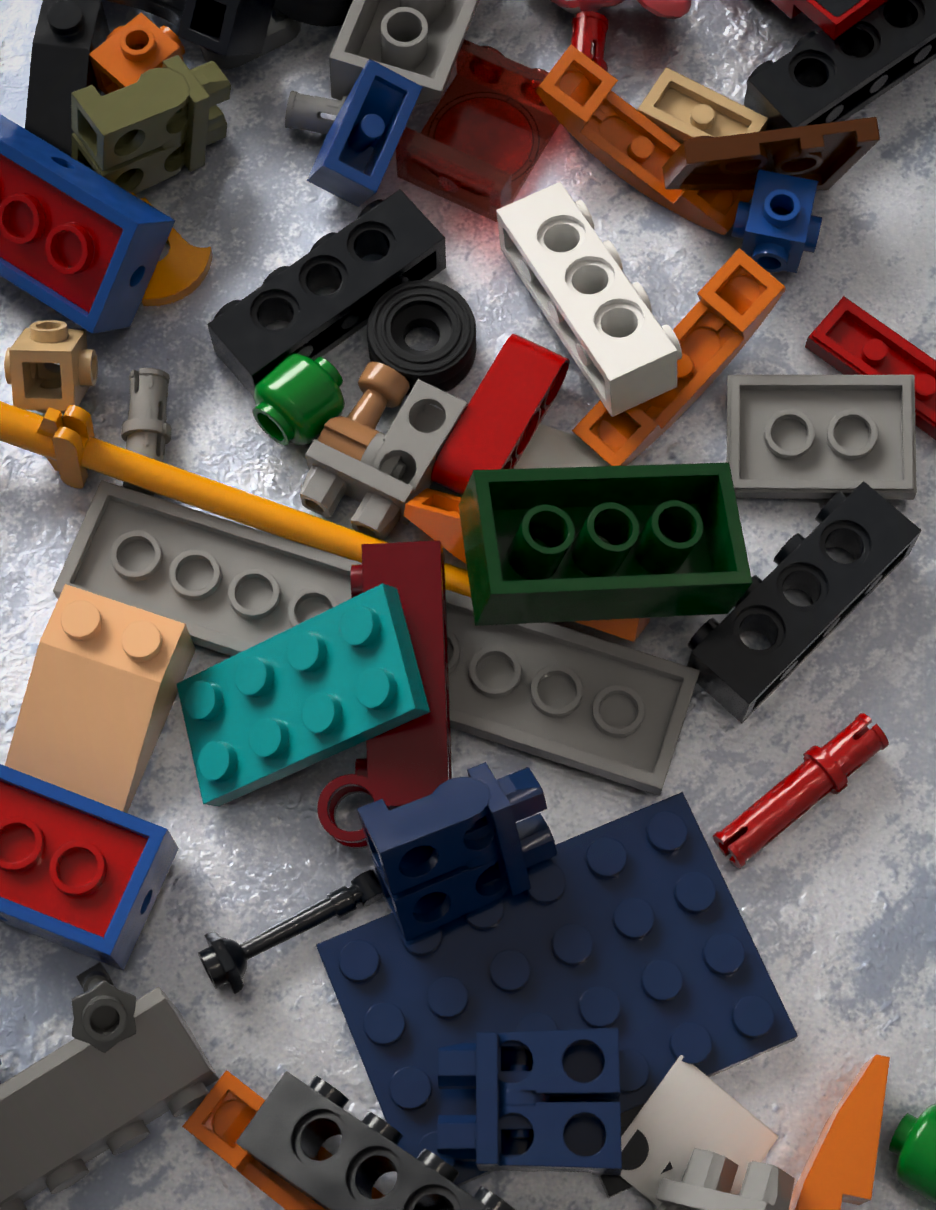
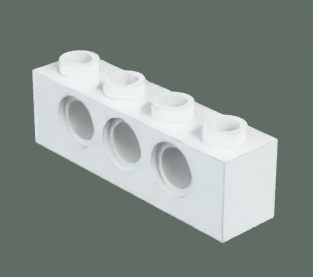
M558 182L496 210L501 250L611 417L677 387V360L682 358V350L676 334L669 325L660 326L652 314L651 303L646 291L639 282L630 283L623 273L622 262L614 245L609 240L602 242L594 231L591 214L583 201L578 200L574 202L562 183Z

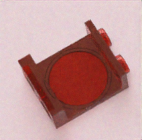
M464 39L456 59L457 74L421 133L408 127L402 133L395 149L397 177L498 222L496 210L513 203L560 122L536 93L537 88L549 72L539 68L531 69L506 58L493 47L479 46Z

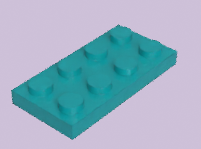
M383 583L176 684L203 804L218 807L430 712L398 589Z

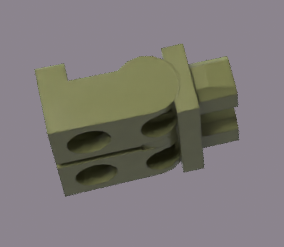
M176 55L164 60L162 68L149 69L141 74L137 83L101 96L93 85L72 92L71 129L74 132L71 134L72 158L124 190L134 194L175 176L184 165L189 172L205 166L206 146L226 138L227 122L217 104L230 99V81L214 61L189 69L180 56Z

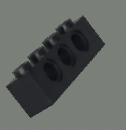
M887 0L834 40L823 30L819 33L817 31L807 33L796 43L791 52L776 62L768 60L762 63L752 72L747 80L743 106L768 118L765 131L845 121L936 59V0Z
M401 189L385 200H375L361 211L355 221L338 233L331 232L321 237L308 254L291 266H282L270 273L262 286L244 299L233 300L224 305L217 312L214 320L207 324L214 352L254 398V388L257 383L284 358L292 354H301L312 360L324 356L367 325L374 305L388 290L409 281L430 280L446 268L445 237ZM370 254L384 256L377 261H365L362 259ZM323 287L337 289V291L329 295H317L314 293ZM282 320L289 322L286 327L279 330L265 328L274 321Z
M863 481L848 497L842 492L835 494L816 516L815 520L819 525L806 538L799 533L790 538L773 560L778 566L764 580H761L757 575L751 577L752 584L735 604V609L721 623L714 618L709 619L690 639L687 646L692 651L687 666L700 670L696 683L740 723H743L910 554L922 530L866 482ZM832 547L843 548L853 556L855 562L849 564L836 562L828 555L826 549ZM788 589H800L811 597L813 604L804 607L796 606L786 599L783 592ZM746 631L760 632L767 637L771 647L764 650L751 649L743 643L740 634Z
M286 1071L235 1142L256 1161L325 1210H515L500 1197L480 1186L473 1197L455 1185L453 1182L459 1175V1172L431 1151L423 1148L419 1156L415 1158L397 1146L403 1135L374 1113L368 1111L363 1120L360 1121L345 1111L343 1108L349 1099L316 1075L307 1085ZM341 1135V1144L336 1153L326 1160L318 1161V1153L322 1144L332 1136ZM396 1171L397 1181L392 1191L382 1198L372 1199V1189L377 1179L385 1173Z

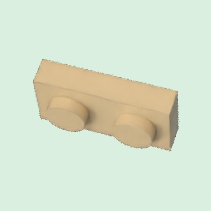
M667 67L637 109V111L680 144L697 136L721 137L765 131L768 121L767 117Z

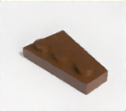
M877 117L721 137L697 136L690 138L679 146L662 167L665 189L754 190L759 169L818 181L816 190H829L880 140Z

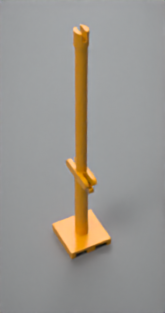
M0 401V441L46 457L53 468L59 471L61 480L73 488L82 489L88 478L87 469L255 529L361 563V544L389 543L96 439L90 413L79 406L69 405L62 418L61 411L50 407L45 416H41ZM445 563L446 590L471 597L468 571Z

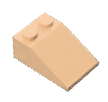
M65 584L39 641L5 766L128 813L177 696L176 684L183 681L196 650L186 624Z

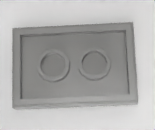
M727 375L726 463L730 464L736 498L831 499L838 492H842L848 497L864 481L884 499L914 500L917 493L915 376Z

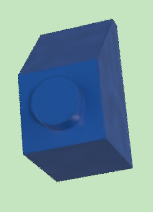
M369 59L331 125L307 181L357 207L364 204L377 193L423 87Z

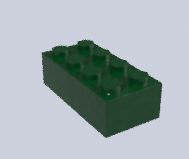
M729 463L473 470L458 505L475 626L728 614L752 584Z

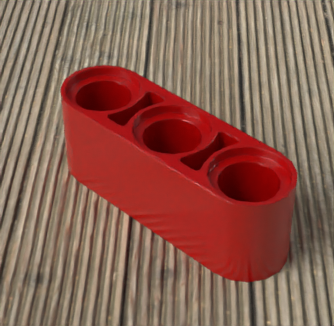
M516 333L512 334L501 348L442 447L432 471V481L463 496L473 470L514 469L557 396L569 368V359Z

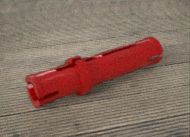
M860 713L852 723L823 747L812 746L803 754L804 762L724 829L717 831L712 836L722 854L726 857L731 853L733 856L730 858V862L735 867L741 869L751 857L829 792L839 794L848 786L847 777L877 752L884 750L889 745L885 733L876 723L869 730L867 726L872 723V719L868 715Z

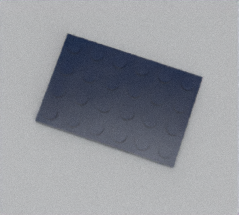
M683 792L556 844V856L527 868L531 889L513 896L508 888L504 895L494 902L411 940H405L393 914L390 913L316 944L385 1120L403 1135L397 1146L415 1158L419 1156L423 1148L440 1157L437 1152L438 1115H476V1089H439L438 1048L460 1043H476V1032H498L499 1034L519 1031L619 1027V1102L621 1113L645 1104L680 1055L684 1056L681 1061L693 1064L706 1076L711 1077L792 1042L798 1037ZM591 1099L551 1100V1102H591ZM440 1157L459 1172V1175L453 1182L458 1187L493 1172L479 1171L476 1161H460Z

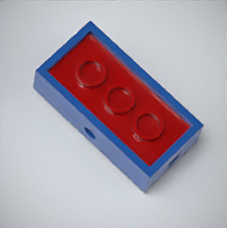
M0 114V276L92 334L131 327L175 220Z
M0 764V921L124 971L179 849L170 832L164 827Z

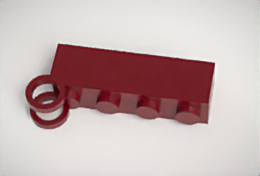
M440 540L361 544L362 564L351 565L352 598L382 583L398 589L430 712L367 740V758L356 759L355 774H346L333 779L321 792L317 806L320 823L338 843L348 848L362 849L368 847L363 828L357 831H344L339 829L336 824V809L339 803L348 795L354 793L367 794L373 798L374 802L383 799L388 810H392L431 795L440 784L452 779L445 556Z

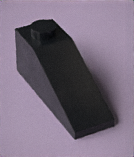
M43 0L32 42L25 129L72 157L71 134L74 133L71 129V93L93 85L100 95L102 92L98 87L89 54L105 42L110 34L101 0Z

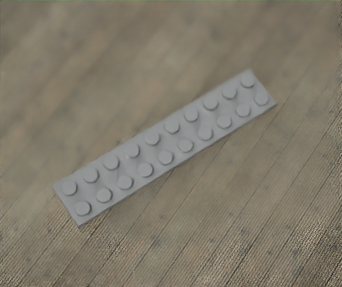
M101 480L53 588V592L56 598L59 599L64 585L67 584L184 623L187 626L193 644L234 656L351 599V565H360L362 563ZM446 590L451 728L660 796L700 670L550 622L475 626L471 597Z

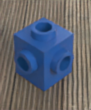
M758 169L751 203L739 201L732 237L743 239L741 250L767 272L787 271L797 273L803 251L815 252L822 223V217L811 215L818 181Z

